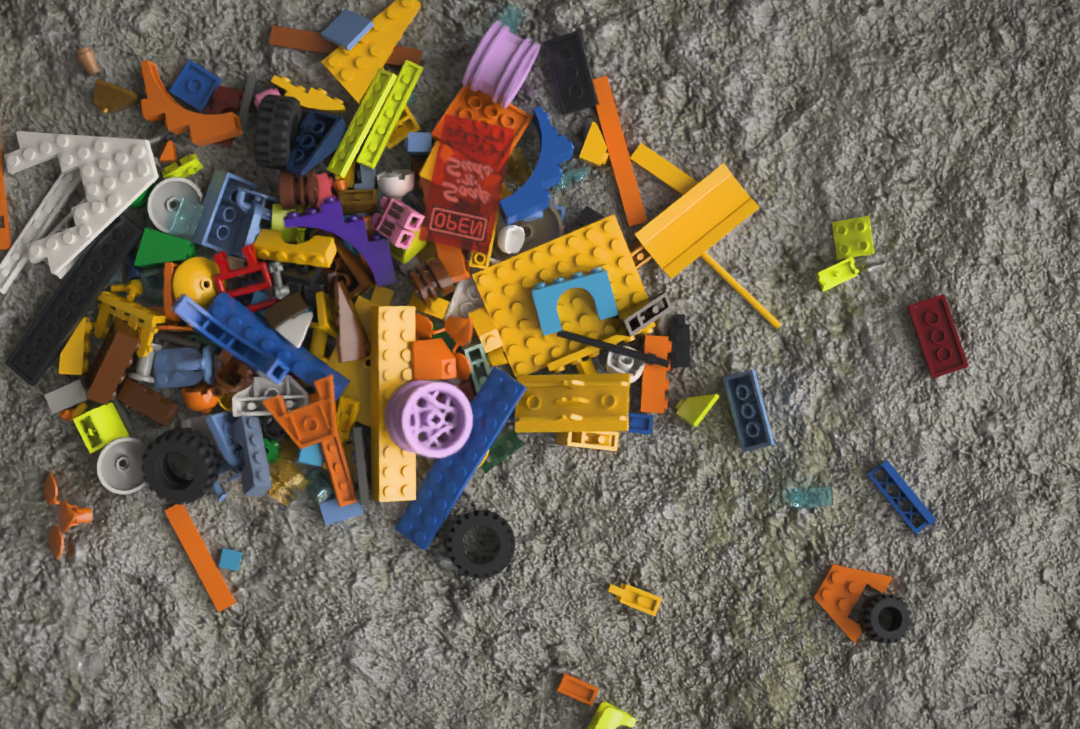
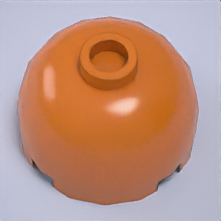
M203 381L200 385L187 386L181 389L185 405L191 410L200 411L201 414L211 412V408L218 404V398L220 399L221 396L215 397L211 392L215 384H207L206 381Z

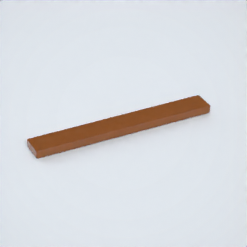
M274 25L271 28L269 45L326 55L331 54L339 47L323 39L321 33ZM395 46L385 64L402 67L405 60H408L420 66L422 50Z

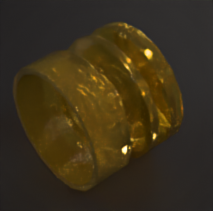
M280 455L272 464L277 472L269 471L272 487L267 493L276 501L289 506L292 502L286 495L295 499L297 496L292 489L296 488L299 491H303L311 481L290 460Z

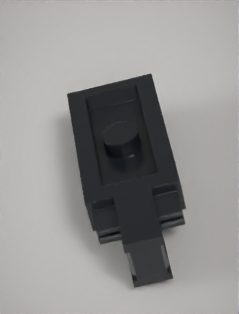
M677 314V324H672L670 367H690V325L685 324V314Z

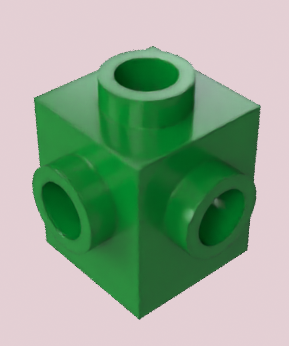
M264 438V446L269 450V453L266 455L268 465L270 463L274 464L281 457L279 455L282 452L279 448L280 444L275 439Z

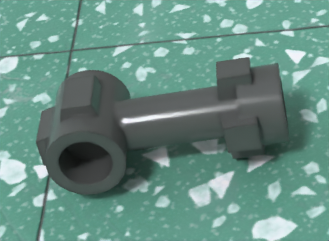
M280 262L269 263L268 272L273 274L275 285L270 288V295L276 299L286 298L290 293L289 287L282 285L280 271L283 270V266Z

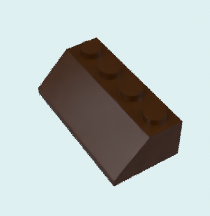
M116 316L84 380L85 397L107 406L110 399L113 400L117 393L116 387L118 383L121 384L123 382L124 371L126 367H130L133 360L132 355L134 351H138L141 344L138 332Z

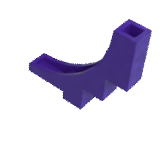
M335 196L323 198L324 201H320L321 209L317 210V207L308 208L304 213L298 214V211H293L283 217L285 228L298 226L315 227L344 238L366 259L378 287L396 283L388 238L381 233L373 234L371 238H367L363 216L351 215L347 217V220H344L339 198H335Z

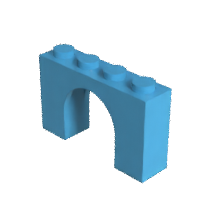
M601 266L594 267L588 273L576 272L571 274L572 277L570 278L558 277L552 279V283L545 284V282H539L534 284V288H530L543 335L562 331L557 312V302L561 294L570 288H583L591 294L599 320L618 315L610 280L605 268H601Z

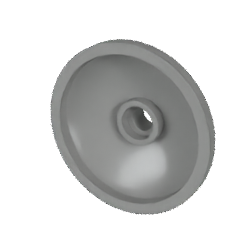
M169 177L158 182L149 193L147 199L148 216L159 230L168 234H183L194 228L204 198L200 189L190 180L182 177ZM171 201H175V205L173 207H170Z
M120 437L105 445L96 461V473L102 485L117 494H131L142 489L147 484L143 479L145 473L141 471V466L144 464L141 460L147 445L133 437ZM124 460V465L119 466V462Z

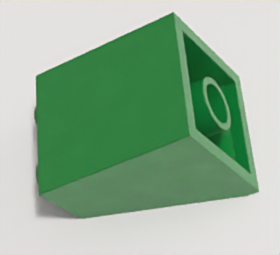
M145 228L134 265L143 269L165 267V262L181 264L187 259L197 257V244L183 238Z

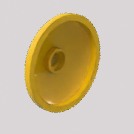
M194 257L182 262L175 270L172 278V292L175 300L177 301L183 293L207 312L215 298L219 295L214 281V275L220 273L218 265L204 257ZM223 280L225 289L227 291V281ZM204 281L207 283V288L203 286Z

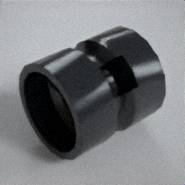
M273 415L266 418L263 429L268 437L283 439L288 436L287 432Z

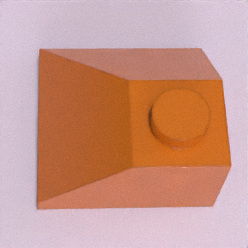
M442 338L411 341L412 380H437L456 377V358Z

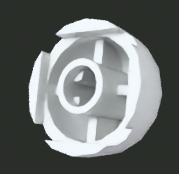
M410 169L392 170L388 175L384 171L376 175L378 188L381 193L386 197H392L396 200H403L404 196L409 195L415 186V173Z
M623 346L624 348H628V349L637 351V350L634 349V348H631V347H628V346ZM609 351L605 366L607 374L630 373V383H633L641 376L645 361Z

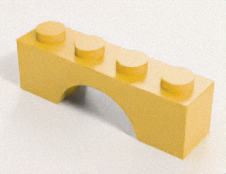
M261 229L254 243L258 259L329 268L337 252L333 237L315 235L305 243L288 244L282 240L280 231Z

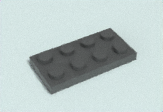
M356 427L353 428L350 437L351 443L355 444V451L352 452L353 462L357 463V471L354 472L355 482H359V490L356 491L357 501H361V506L373 504V500L371 499V476L366 428Z

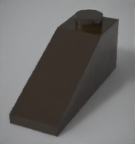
M664 291L624 308L618 312V315L611 317V321L617 335L632 337L673 309L667 292Z

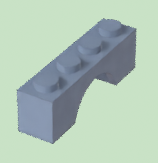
M242 415L231 425L234 443L240 444L245 453V467L240 478L243 495L261 497L272 487L260 420L259 417Z

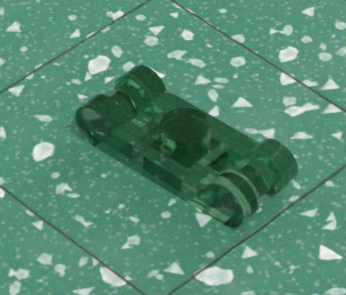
M514 429L491 445L488 455L490 454L493 461L491 463L487 460L484 461L481 465L484 473L490 471L525 444L522 439L519 440L516 436L517 433ZM509 439L513 443V446L511 448H509L505 443Z

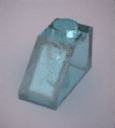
M832 486L791 489L790 499L792 508L833 506Z

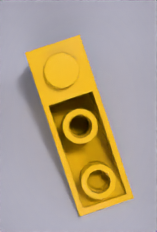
M84 317L62 350L59 374L87 376V372L90 370L88 353L91 352L89 334L93 330V324L89 318Z

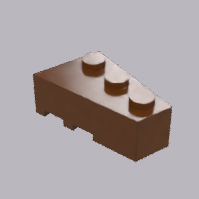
M127 378L117 396V399L121 401V405L129 409L132 407L138 410L137 413L145 418L150 417L156 424L162 427L172 425L182 406L132 378Z

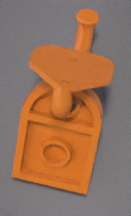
M165 262V268L163 269L164 287L162 289V296L164 298V307L147 308L166 316V326H156L160 331H194L188 323H186V327L179 326L177 322H181L183 319L171 310V307L176 302L172 292V278L175 270L180 265L173 262ZM142 327L139 328V338L142 331Z

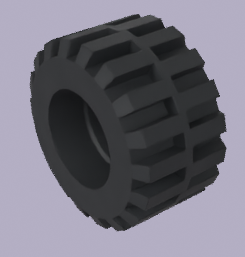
M889 594L873 595V598L866 600L867 603L862 604L861 607L864 609L863 611L859 610V615H862V617L858 620L859 623L863 624L860 628L862 631H866L864 634L866 637H870L872 641L879 643H895L901 641V637L908 635L906 631L911 630L909 623H913V618L909 616L912 614V611L907 610L909 605L903 603L901 597ZM884 607L891 611L893 617L891 626L886 630L880 626L878 621L879 613Z

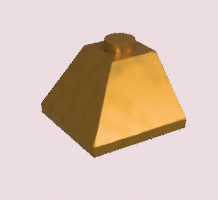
M96 79L93 104L99 107L98 111L109 114V112L118 113L140 103L141 98L133 91Z

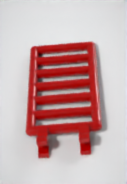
M254 243L241 248L248 262V266L230 270L225 251L213 255L220 273L214 275L219 295L225 292L233 298L267 289L271 300L245 306L252 312L270 308L280 302L279 299L272 298L270 295V288L274 287L271 274L268 272L267 263H258ZM261 270L264 282L226 291L223 280ZM250 370L251 376L255 377L254 372ZM293 373L286 374L291 375L295 380L300 379Z

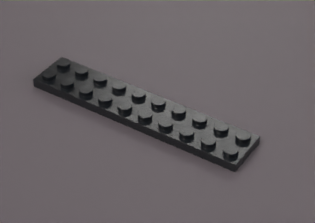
M121 213L87 245L5 362L8 367L30 386H36L141 238L144 230Z

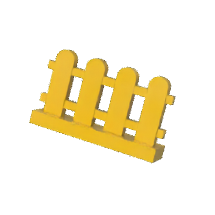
M102 291L97 298L102 301L98 303L97 307L100 309L96 322H93L95 337L104 338L109 330L108 326L111 315H114L113 320L116 316L124 322L128 321L127 324L137 332L142 327L139 338L141 344L136 353L139 357H147L149 352L153 351L151 344L154 333L158 332L156 325L157 323H165L166 316L110 291Z

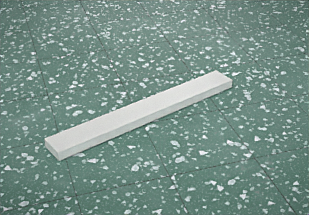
M79 168L60 174L1 261L0 292L2 294L6 293L29 259L26 245L44 237L81 182L82 178Z

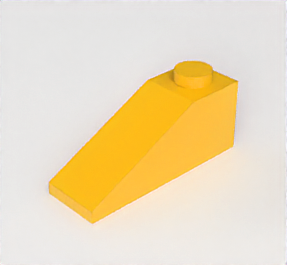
M557 432L556 444L617 451L619 432Z

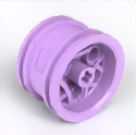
M497 20L490 27L473 55L464 75L462 85L465 87L471 85L472 91H482L493 98V103L498 104L501 102V107L506 109L531 70L538 55L540 44L538 42L534 45L531 44V38L528 37L524 40L510 32L509 26L501 27L502 22Z
M414 380L401 385L388 400L385 409V425L390 438L401 449L415 454L440 458L456 452L465 443L472 428V411L467 398L456 387L447 383ZM437 395L440 397L439 402L435 400ZM420 398L421 404L417 406L416 401ZM419 432H422L421 440H418L417 437Z

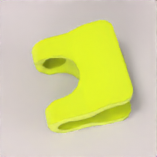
M603 701L597 708L587 729H615L619 725L634 727L637 720L627 712Z

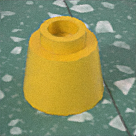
M502 346L485 355L489 366L492 365L494 367L509 363Z

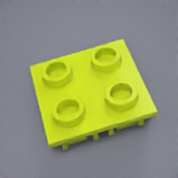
M272 204L271 230L280 231L284 242L305 243L307 241V238H305L307 227L285 228L283 217L293 211H298V214L304 213L306 209H303L302 205L298 204L296 210H283L281 204Z
M869 216L832 222L837 260L875 254Z

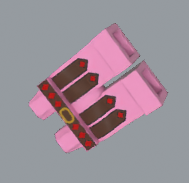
M382 197L380 206L383 209L381 213L374 214L371 219L374 223L373 228L391 240L390 242L393 245L408 249L415 236V233L412 231H418L425 216L400 200ZM412 217H417L415 224L411 225ZM404 233L408 234L405 242L402 241Z

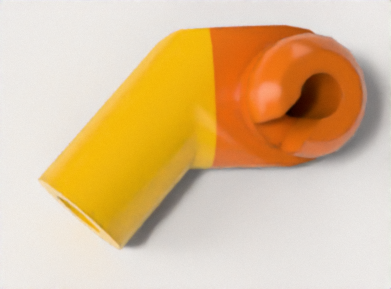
M80 402L76 408L60 411L59 416L65 421H73V419L85 412L88 405L85 402Z

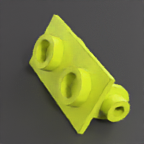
M189 153L179 160L181 166L174 162L165 167L162 174L164 179L169 177L186 178L204 167L199 162L195 153Z

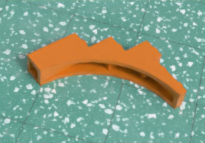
M149 60L141 62L142 69L140 72L144 79V93L147 99L141 100L142 107L140 110L144 119L151 122L165 119V126L168 131L174 134L189 131L191 141L201 147L243 135L238 115L232 112L206 115L186 110L167 92L160 79L156 64Z

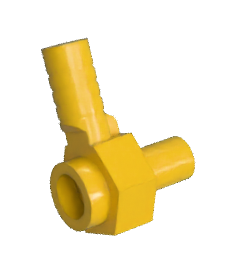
M133 279L127 284L111 285L112 292H127L126 298L129 301H133L135 297L141 295L144 289L141 281Z

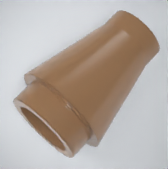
M90 46L76 52V59L90 77L100 72L94 50H91Z

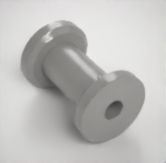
M152 343L153 351L149 352L147 357L138 356L135 372L128 373L127 378L154 383L155 379L150 376L154 354L162 349V345Z

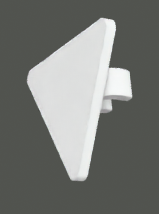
M308 312L300 314L295 319L290 318L278 327L276 331L296 348H299L313 318V313Z

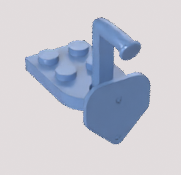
M239 187L236 203L245 215L232 255L246 258L241 248L254 243L255 237H258L260 233V219L272 221V210L264 207L266 200L278 202L277 198ZM246 193L255 196L254 200L250 203L244 202Z
M205 346L203 352L195 348L164 349L155 353L153 359L155 389L196 386L204 380L207 384H214L213 353L219 354L216 346Z
M228 411L211 415L206 418L208 428L216 440L217 447L225 460L218 463L220 464V471L217 474L221 476L235 468L237 474L228 478L227 483L239 480L245 467V453L243 447L233 441L231 425L237 419L233 417V412ZM217 480L212 490L220 502L226 498L227 493L223 492Z

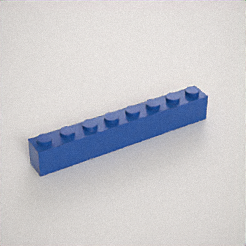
M222 292L218 295L207 310L210 315L239 336L279 359L290 369L289 371L316 389L314 381L333 374L335 402L351 382L302 346L296 348L275 329H272L268 322L227 293Z

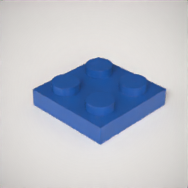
M189 59L169 92L203 113L223 80Z

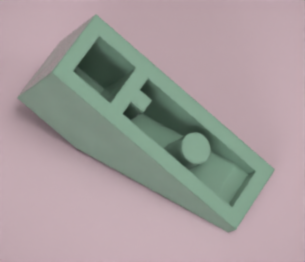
M473 336L466 346L459 345L461 353L470 363L471 373L469 376L477 394L489 376L490 369L482 343L477 336Z

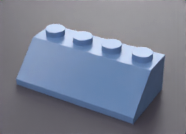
M215 169L189 241L217 252L225 251L226 255L232 256L245 215L236 203L238 189L241 187L255 191L257 184L229 172ZM246 193L244 202L250 203L253 195Z
M752 369L723 377L742 452L774 445L755 370Z

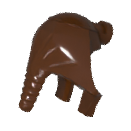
M226 349L221 354L213 353L215 386L212 387L211 392L215 397H220L223 393L240 392L254 383L255 379L249 372L251 369L249 365L237 359H232V353Z

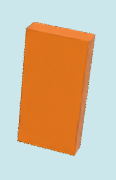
M564 672L556 691L592 706L599 687Z

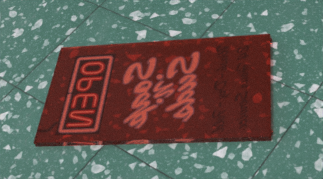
M446 114L419 240L479 252L484 255L488 254L515 129Z

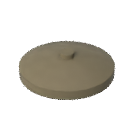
M550 202L548 208L543 210V218L528 222L519 220L510 224L522 227L525 233L523 246L517 254L564 235L561 217ZM499 212L492 252L498 260L503 261L517 254L504 253L498 247L497 238L499 232L507 226L502 222V216Z

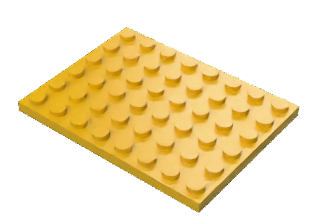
M615 214L606 216L488 266V270L481 269L472 273L486 310L497 328L503 343V350L516 380L518 375H529L547 367V364L589 347L586 344L558 337L557 332L548 335L542 334L530 288H534V284L539 282H545V284L552 283L554 278H570L573 273L582 271L584 274L590 272L591 268L601 266V268L607 270L618 312L648 299ZM576 287L570 288L561 294L557 302V312L562 330L600 341L617 335L611 317L602 320L598 319L592 296L587 290Z

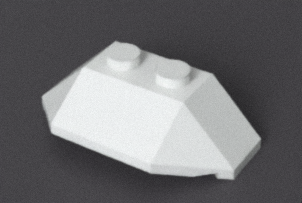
M285 375L279 385L264 377H253L255 380L252 385L237 392L232 397L233 417L242 415H272L262 401L279 394L282 395L288 412L309 404V393L291 375Z

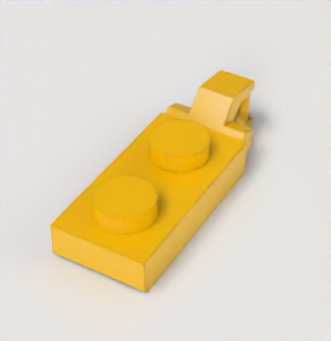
M346 395L340 397L336 412L337 430L342 448H345L347 441L351 439L350 433L353 432L361 401Z
M610 583L607 590L610 593L616 594L615 599L620 603L653 616L656 615L662 600L659 596L623 583L620 584V587Z

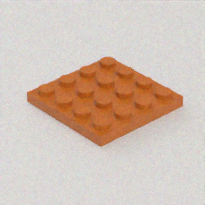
M471 85L468 87L462 86L431 135L433 140L445 143L446 145L451 141L464 143L465 145L462 147L457 143L456 145L453 143L451 148L462 153L477 165H489L494 170L493 174L497 176L534 116L511 103L504 109L501 107V102L498 104L493 103V98L482 91H472ZM449 128H452V129H453V130H451V131L453 132V133H451V134H453V136L449 134V132H450ZM456 129H457V131L459 132L457 136H456V134L454 133V131H456ZM470 133H471V135H472V133H473V134H474V133L476 134L474 137H473V136H471V137L469 136ZM482 135H484V136H486V137H490L491 140H492L493 138L499 139V140H500V141H499V144H498V141H497V142H496V141H495V142H494V141H489V139H486L485 137H482ZM495 150H497V151H501V152H504V153H503V156H502V155L500 154V152H498L497 154H495V153L493 154L492 152H494Z

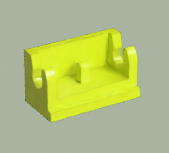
M853 257L815 274L823 292L857 276L859 270L854 266L855 261Z

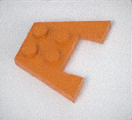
M333 374L314 381L320 397L319 401L289 412L281 394L262 401L264 406L300 449L337 436Z
M832 564L813 598L855 644L862 632L860 628L862 625L848 618L851 610L866 584L884 594L893 577Z

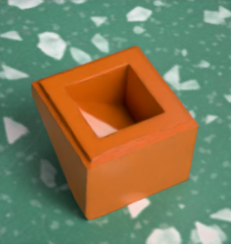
M172 141L162 144V155L159 161L162 164L177 163L176 144Z

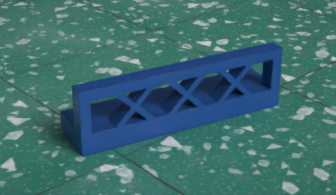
M883 460L866 474L914 534H917L925 526L931 525L936 521L934 516L888 460ZM880 468L885 473V482H879L873 476ZM888 485H895L897 487V497L888 495ZM900 499L907 500L910 503L909 512L902 511L899 508ZM912 514L919 515L924 520L917 528L911 523Z

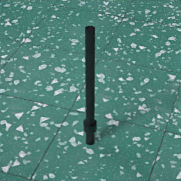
M565 330L557 332V336L642 360L645 361V364L652 366L656 364L666 368L669 367L670 360L656 357V354L638 352Z

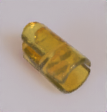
M515 148L506 162L518 186H520L523 182L526 183L533 172L521 148Z

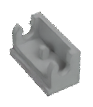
M83 377L44 394L53 414L87 400Z

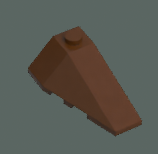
M315 228L309 234L310 238L317 235L333 237L337 252L330 267H324L321 271L322 275L325 274L328 284L326 287L334 301L335 282L343 280L351 300L362 295L376 283L366 267L334 233Z

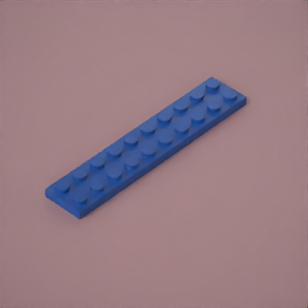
M493 367L470 405L472 428L469 437L456 452L449 456L437 458L417 490L416 500H411L396 524L395 530L421 549L427 550L526 391V386L498 367Z

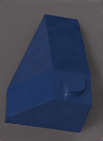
M311 109L301 123V132L296 137V146L291 152L286 171L303 176L335 151L348 129L343 118Z

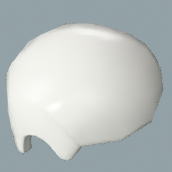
M515 225L505 226L499 232L497 238L498 247L504 253L517 254L523 246L525 233L522 227Z

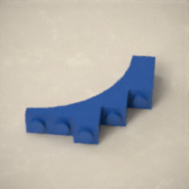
M541 106L534 108L532 115L534 116L533 120L540 140L539 161L526 183L514 194L499 202L498 210L506 225H510L548 208L551 197L547 188L560 183L563 173L559 164L572 158L574 150L572 141L568 140L565 134L559 136L557 129L550 124L548 113L543 111Z
M182 293L171 307V310L188 323L201 337L217 345L222 350L226 349L232 354L231 357L246 363L251 367L250 370L267 380L279 385L290 370L279 359L256 347L222 324L187 295Z

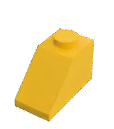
M592 122L579 160L600 168L601 164H606L609 154L606 153L607 146L597 123Z
M413 292L408 306H415L416 311L444 321L450 304L449 301L437 297V301L434 302L428 295L430 305L425 306Z
M485 306L467 313L468 317L472 318L473 330L482 343L485 353L503 346L497 328Z

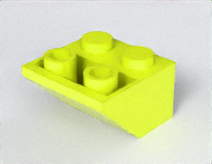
M113 402L109 403L108 406H100L73 419L90 454L100 452L105 445L114 439L130 436Z

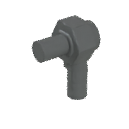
M159 120L155 124L159 129L158 133L145 140L149 141L150 145H153L160 141H173L176 136L168 131L162 120Z

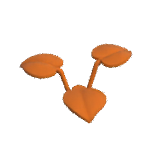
M415 313V336L418 339H431L432 334L435 335L443 331H447L451 335L450 337L456 342L452 349V353L456 358V377L468 380L471 373L470 363L463 354L456 353L459 345L466 346L470 342L473 328L472 318L450 316L445 320L444 328L432 330L433 323L430 319L422 314Z
M50 471L44 484V497L48 505L53 503L59 505L58 527L53 525L49 533L51 552L56 560H59L64 545L62 533H65L71 526L78 525V523H90L92 521V510L90 507L78 508V505L68 504L66 500L58 501L56 499L58 495L57 484L52 471Z

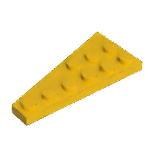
M396 0L372 19L374 26L350 51L338 47L321 61L322 65L358 105L361 103L366 91H368L379 68H383L397 42L400 41L404 31L421 8V3L418 0Z

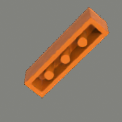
M645 335L643 353L648 354L649 352L656 354V357L667 359V352L671 353L672 341H668L669 336ZM670 363L668 368L653 364V366L645 364L642 372L639 412L663 414L664 410H667L668 398H665V391L669 390V379H666V371L670 372Z

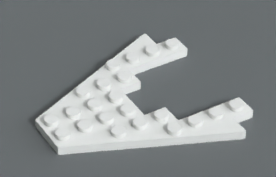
M17 131L16 135L20 149L4 155L7 170L10 174L17 173L55 157L59 159L62 172L68 173L78 168L80 170L87 202L71 208L75 227L26 245L30 262L35 264L48 259L51 274L55 275L69 264L159 178L150 143L142 139Z

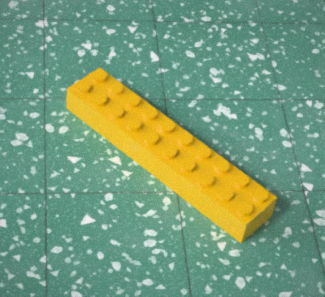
M370 306L371 499L378 502L416 500V454L398 447L390 438L385 425V409L388 400L401 385L414 381L412 380L411 341H415V306Z

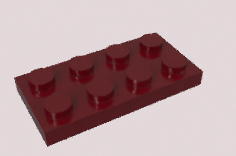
M945 294L907 306L931 379L969 367Z

